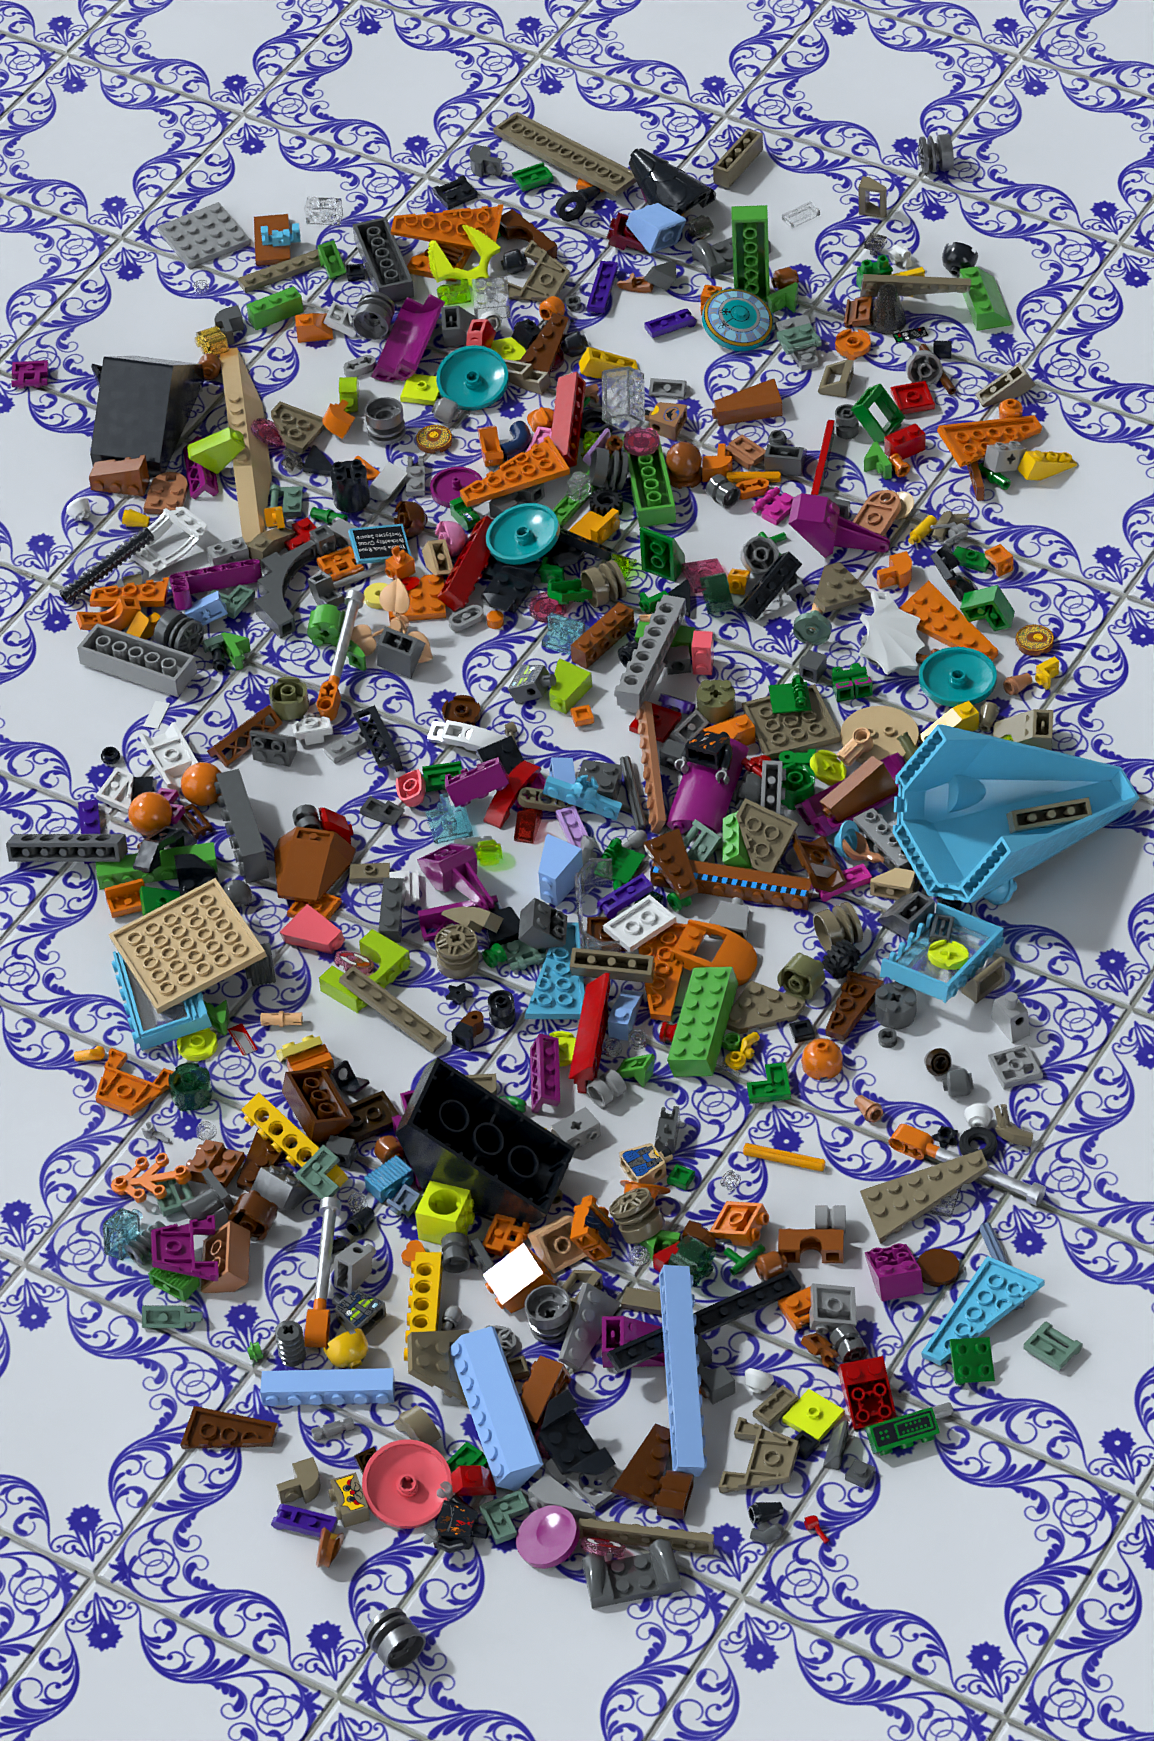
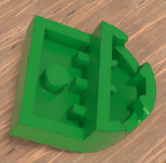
M552 578L548 581L547 586L548 597L557 600L559 604H569V601L585 602V599H592L593 591L582 588L580 579L565 581V578Z

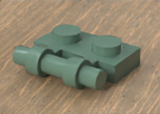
M520 940L501 945L507 955L506 962L510 964L511 971L518 969L522 971L534 964L541 965L546 959L547 952L545 948L534 949Z

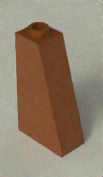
M775 379L767 380L714 400V408H712V417L717 420L718 426L783 416L782 400Z
M871 756L820 801L824 808L822 812L827 818H833L840 822L896 793L899 789L884 763Z

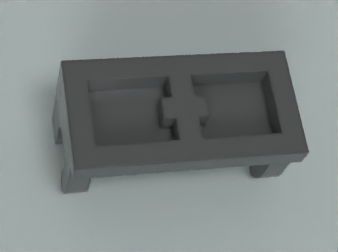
M796 573L783 587L786 594L794 602L797 601L795 596L798 593L804 598L809 596Z
M674 1106L672 1114H668L665 1112L666 1108L662 1107L654 1147L658 1152L668 1148L672 1154H675L680 1125L679 1106Z

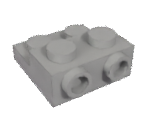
M812 1283L810 1288L811 1308L809 1310L810 1330H816L817 1334L824 1335L828 1332H833L844 1324H853L856 1327L855 1287Z

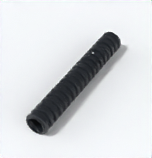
M143 527V531H138V534H134L133 538L130 537L128 542L125 541L124 545L121 544L119 549L116 548L115 552H110L111 555H106L105 559L102 558L101 562H97L96 566L93 565L92 569H88L87 573H83V576H78V580H73L74 583H69L68 587L65 586L64 590L59 591L62 599L66 603L71 604L72 600L75 601L76 597H80L81 593L84 594L85 590L90 589V586H95V582L99 583V579L103 580V576H108L109 572L112 573L113 569H117L118 565L121 566L122 562L127 561V558L130 559L131 555H136V551L140 552V548H145V545H149L150 541H154L151 531Z

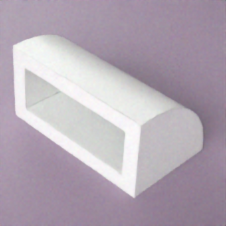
M388 462L371 483L369 488L370 498L378 501L388 499L407 473Z

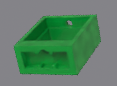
M881 383L869 387L851 408V411L873 441L878 443L884 442L885 436L898 430L901 427V422L905 419V416ZM874 402L888 420L883 428L869 411L870 406Z

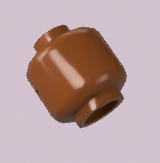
M790 267L776 270L773 278H771L772 286L777 288L778 291L795 282H799L796 270Z
M210 353L201 356L198 364L203 366L204 379L213 380L217 378L221 370V360L219 357Z
M383 1136L375 1144L374 1153L382 1164L391 1160L395 1155L399 1156L402 1160L405 1156L399 1140L394 1136Z
M771 1251L758 1256L757 1262L754 1263L759 1279H764V1281L784 1273L785 1268H788L786 1257L784 1255L780 1256L777 1251Z

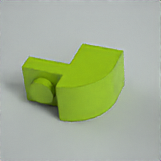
M339 377L340 402L342 399L349 402L345 412H359V378Z

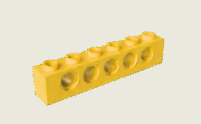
M260 1092L241 1109L245 1115L243 1118L245 1122L251 1127L255 1125L259 1129L257 1131L264 1140L269 1138L273 1142L271 1146L279 1154L283 1151L287 1155L285 1159L293 1167L298 1165L302 1168L306 1163L303 1162L306 1156H313L319 1150L306 1135ZM264 1116H269L267 1121L261 1122ZM283 1129L280 1135H275L277 1130ZM297 1142L296 1147L289 1149L292 1143ZM337 1164L326 1175L339 1188L349 1179Z
M416 1252L415 1261H411V1274H414V1278H410L409 1282L412 1295L408 1296V1308H411V1313H407V1326H410V1329L405 1332L406 1343H408L407 1336L411 1332L438 1331L443 1272L441 1252ZM404 1348V1361H408V1348Z

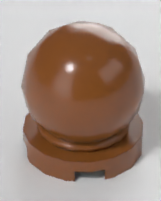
M683 441L671 446L665 461L670 485L678 489H682V486L694 488L702 481V456L699 449L692 443Z

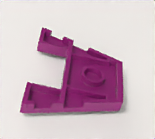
M215 1215L207 1216L206 1220L201 1221L197 1219L189 1220V1224L181 1226L173 1224L151 1230L152 1267L206 1280L218 1281V1261H195L193 1235H215Z

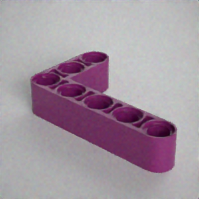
M250 559L171 574L169 579L175 607L178 610L191 608V594L234 587L239 584L256 583L258 579L262 578L260 561L258 559Z

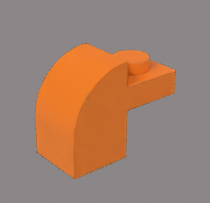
M343 399L339 404L335 403L333 405L330 403L322 419L324 426L341 439L348 433L355 420L354 416L345 412L349 402Z
M718 443L717 456H703V482H708L717 474L726 477L727 472L733 471L732 456H729V451H726V444Z
M907 551L890 555L889 567L877 570V585L879 589L896 584L902 589L912 580V560Z

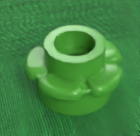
M731 1032L724 1036V1042H722L724 1049L732 1052L741 1048L742 1041L737 1033Z
M250 1342V1347H247L250 1360L255 1359L257 1363L258 1360L264 1358L259 1342Z

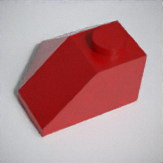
M325 807L318 808L322 829L336 832L351 844L350 836H353L354 833L352 825L347 823L346 817Z

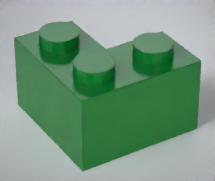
M998 585L964 593L960 607L968 622L986 618L993 631L1010 628L1015 614L1013 607Z

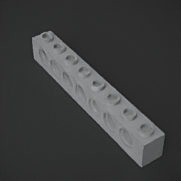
M663 595L661 601L657 602L656 611L651 614L649 625L645 626L644 635L640 637L638 642V648L634 649L632 660L628 661L626 672L622 673L620 684L615 687L614 696L617 697L618 706L640 709L686 614L685 598Z

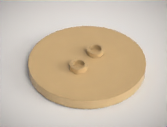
M871 706L854 712L844 721L840 731L843 748L853 738V733L856 729L866 728L869 730L874 745L869 752L862 753L856 760L862 764L871 756L881 760L897 752L904 758L906 752L897 740V737L904 735L905 732H908L915 746L918 745L919 741L918 727L913 718L904 711L889 706Z

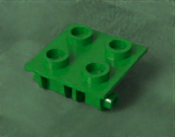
M799 674L793 676L792 683L768 685L773 714L812 710L807 682H804L803 677Z
M615 838L611 840L592 872L614 881L621 880L623 884H626L631 880L646 855L622 847L621 839Z
M990 1337L949 1339L954 1373L953 1381H955L956 1385L995 1381Z

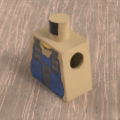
M648 1143L619 1152L620 1167L631 1181L653 1185L666 1176V1163L673 1160V1155L668 1148L658 1152L653 1144Z

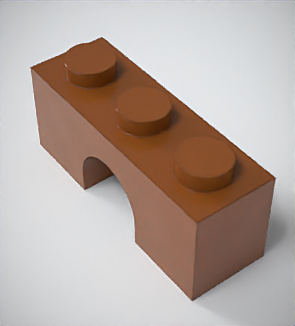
M779 1229L778 1253L780 1256L784 1255L786 1257L787 1263H800L801 1254L806 1250L812 1249L821 1254L822 1263H843L844 1230Z

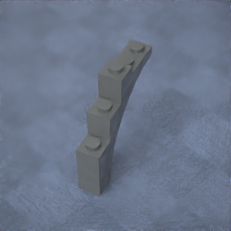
M313 540L281 556L275 552L261 559L262 572L265 576L257 580L259 594L262 597L254 600L255 613L280 639L296 631L294 616L284 602L285 592L295 574L306 564L318 557L316 543Z

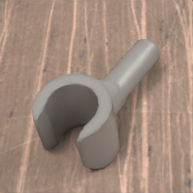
M146 1122L147 1130L141 1128L146 1139L155 1137L166 1143L170 1142L169 1138L155 1131L154 1125L151 1122Z

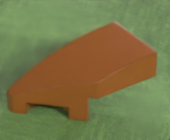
M634 273L629 275V279L617 282L618 288L633 292L650 293L654 287L653 284L643 279L645 276L635 277Z

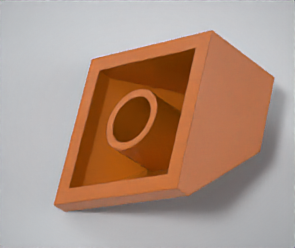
M327 313L295 315L298 343L333 339L332 328L323 323Z
M746 714L737 715L703 729V732L709 731L717 734L726 732L731 739L737 740L745 746L756 743L755 725Z

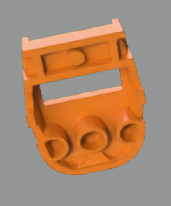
M690 919L675 947L671 950L669 958L671 961L674 958L684 963L683 967L689 971L700 967H733L739 983L738 986L747 983L757 967L756 951L747 940L720 925ZM714 934L722 937L724 941L713 961L710 962L694 956L704 937Z

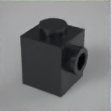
M526 319L516 323L511 337L527 350L541 332V329L536 326L535 322Z

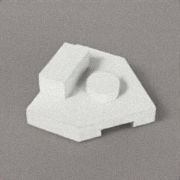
M310 712L306 713L303 716L304 719L300 722L296 721L292 724L294 737H296V740L304 739L305 746L325 742L324 735L333 734L330 718L324 716L318 718Z

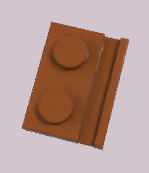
M872 296L855 298V301L847 299L844 318L845 328H848L849 325H853V327L871 325L874 304Z

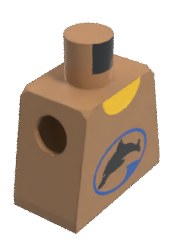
M659 402L653 411L643 410L642 420L649 421L651 433L658 432L660 436L676 441L687 420V405Z

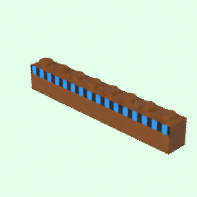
M689 860L698 886V893L728 898L738 897L746 901L808 910L813 894V886L809 878ZM653 862L650 871L653 886L672 889Z

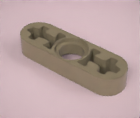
M522 788L517 797V801L521 806L532 809L556 812V810L574 806L567 802L568 806H566L563 801L542 794L543 790L536 788ZM547 797L551 800V803L546 804L541 798Z

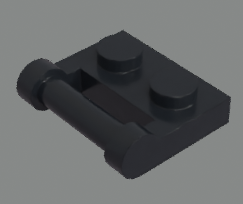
M464 175L459 176L458 179L440 187L435 186L432 189L434 195L448 210L478 198V192Z

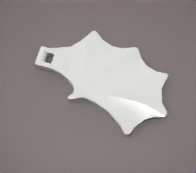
M872 591L871 598L874 605V613L871 616L862 614L860 620L867 628V641L860 649L858 655L876 661L887 675L903 667L916 671L918 667L916 654L922 651L925 646L916 632L920 618L900 610L888 592Z

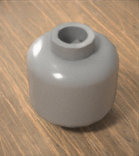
M445 397L440 400L437 399L432 408L434 418L445 424L451 423L452 420L456 421L460 411L457 410L458 404Z

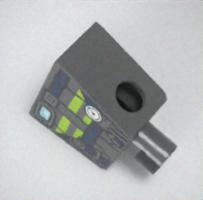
M523 664L518 669L507 690L516 704L538 699L544 696L549 686L556 684V677L554 674H550L544 665Z
M353 1290L347 1297L337 1293L332 1300V1304L336 1306L335 1312L338 1323L349 1331L350 1334L356 1333L354 1329L361 1328L366 1336L386 1317L385 1302L359 1290Z

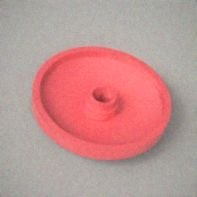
M398 1440L381 1447L369 1459L363 1473L362 1490L368 1508L380 1521L401 1529L418 1528L427 1525L439 1516L443 1501H447V1497L439 1498L437 1490L441 1488L440 1484L444 1481L452 1485L451 1471L445 1458L432 1446L417 1440Z

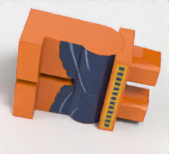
M593 1195L582 1198L580 1205L574 1206L575 1214L570 1240L580 1250L583 1249V1252L595 1262L611 1256L612 1249L608 1246V1239L611 1236L610 1228L613 1227L614 1222L608 1217L609 1211L605 1207H598L596 1205L597 1199Z

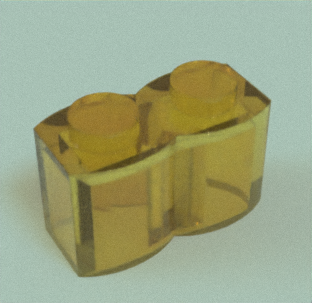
M217 326L196 332L195 343L197 347L201 348L203 355L208 353L219 355L229 351L227 339Z

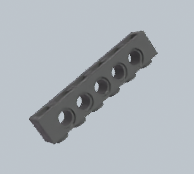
M14 834L6 843L9 862H120L128 853L125 834Z

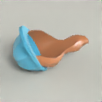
M851 820L844 821L840 831L834 838V847L837 853L847 860L884 863L885 859L881 854L870 852L867 840L860 834L855 822Z

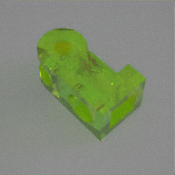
M468 279L460 280L461 283L440 285L437 288V296L445 301L444 306L471 302Z

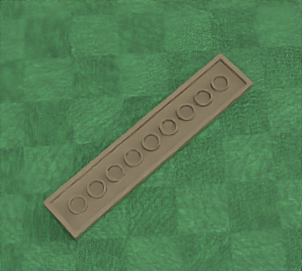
M518 112L493 128L495 135L616 197L636 183L630 169Z

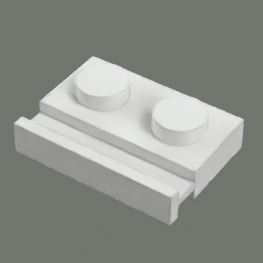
M418 870L412 873L409 871L389 872L390 878H404L406 887L405 906H410L411 903L420 905Z

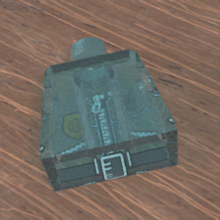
M120 1208L103 1223L104 1254L122 1261L125 1259L127 1253L124 1245H128L129 1241L135 1240V1237L140 1235V1220L143 1218V1215L139 1210L133 1209L129 1211Z

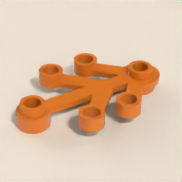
M159 1153L155 1157L156 1163L140 1177L135 1178L141 1171L149 1167L147 1158L141 1156L136 1159V1166L126 1175L118 1176L112 1181L111 1188L118 1195L128 1194L137 1203H141L146 1200L147 1195L144 1189H135L134 1186L140 1185L153 1193L156 1199H163L167 1195L165 1187L163 1185H155L154 1183L175 1179L178 1184L183 1185L192 1179V1174L189 1168L184 1165L177 1166L174 1171L156 1174L162 1167L169 1164L167 1154Z

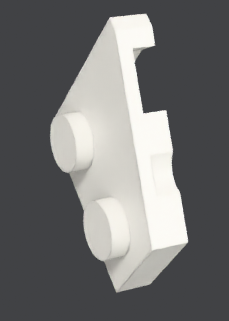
M333 301L323 323L352 338L357 333L352 327L353 318L351 317L350 309Z
M116 767L97 792L96 799L128 813L132 800L133 774Z

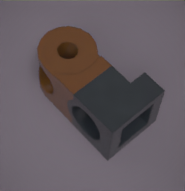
M475 1010L467 1013L452 1030L453 1045L469 1052L472 1050L474 1038L484 1031V1016L480 1011Z

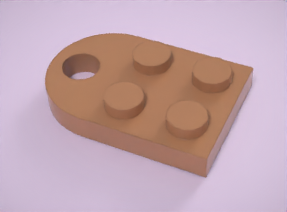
M165 472L156 476L152 480L143 507L144 513L161 515L165 508L171 511L176 510V507H183L188 492L187 479L177 472Z
M882 490L872 494L861 507L853 523L885 536L902 508L899 495L891 490Z

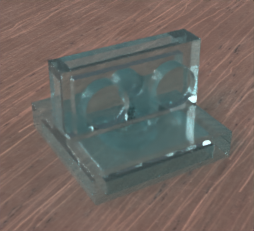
M551 612L547 617L548 632L542 639V646L571 655V644L591 626Z
M447 793L439 794L440 803H437L438 809L425 811L434 844L453 841L458 838L472 837L473 831L465 806L455 808L454 805L451 806Z

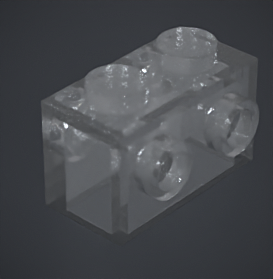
M307 197L304 207L306 224L341 225L343 218L341 198Z

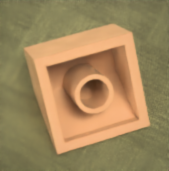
M562 1216L528 1234L535 1253L552 1274L587 1257L583 1249L580 1250L570 1240L573 1216Z

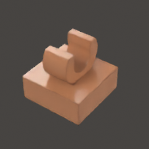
M597 384L586 387L584 396L593 399L595 404L599 401L597 396L599 388Z

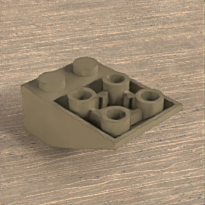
M1033 709L994 722L993 737L1052 751L1053 710Z

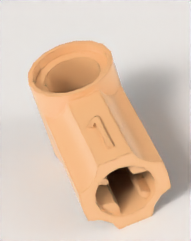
M866 728L856 729L853 733V738L837 753L838 758L846 766H851L862 753L869 752L873 748L874 743L869 730Z

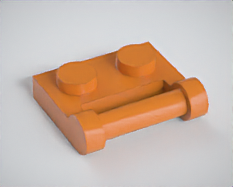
M811 1286L778 1300V1307L795 1331L810 1322L809 1314L806 1313L811 1308Z

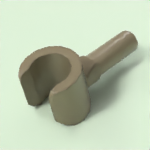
M512 721L505 724L504 733L506 736H512L516 743L513 733L517 732V727Z

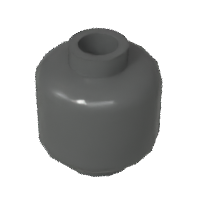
M964 1068L949 1070L946 1078L942 1079L944 1091H948L951 1097L967 1096L974 1089L972 1073H968Z

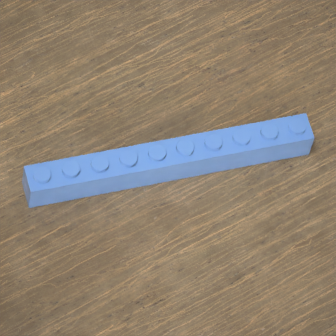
M664 1265L659 1273L672 1469L673 1471L693 1474L694 1477H699L703 1469L707 1467V1457L703 1454L706 1439L705 1435H702L704 1416L700 1414V1408L702 1407V1395L699 1394L701 1375L697 1374L699 1354H696L698 1335L694 1334L696 1314H693L695 1296L691 1293L693 1275H690L689 1266Z

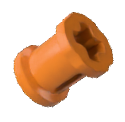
M893 454L889 457L892 469L896 471V475L899 478L905 477L909 473L911 466L904 462L899 454Z

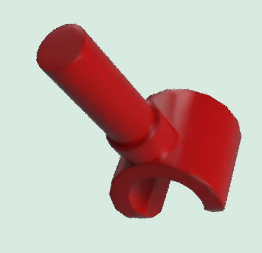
M815 1515L805 1517L804 1525L806 1530L815 1529V1532L824 1544L828 1543L829 1539L821 1530L818 1517Z

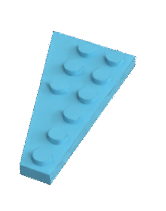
M567 922L566 944L563 947H551L548 949L524 1019H580L585 994L583 976L572 975L570 970L572 948H581L578 922Z
M987 1256L921 1352L922 1358L942 1366L952 1358L949 1339L978 1338L1045 1285L1044 1280Z

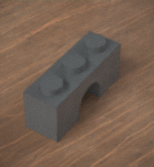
M544 483L492 499L489 502L490 516L495 519L503 511L521 502H539L545 497Z
M384 878L378 932L395 943H401L403 926L402 908L405 906L406 896L404 878Z
M699 1335L696 1354H699L697 1374L701 1375L700 1391L705 1399L708 1398L714 1405L736 1393L735 1379L724 1365L716 1369L705 1368L712 1364V1349L702 1336Z

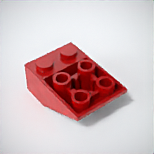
M883 1356L844 1363L838 1366L840 1384L854 1430L897 1417Z

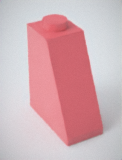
M308 904L280 931L283 941L287 944L329 954L338 950L345 941L342 931Z

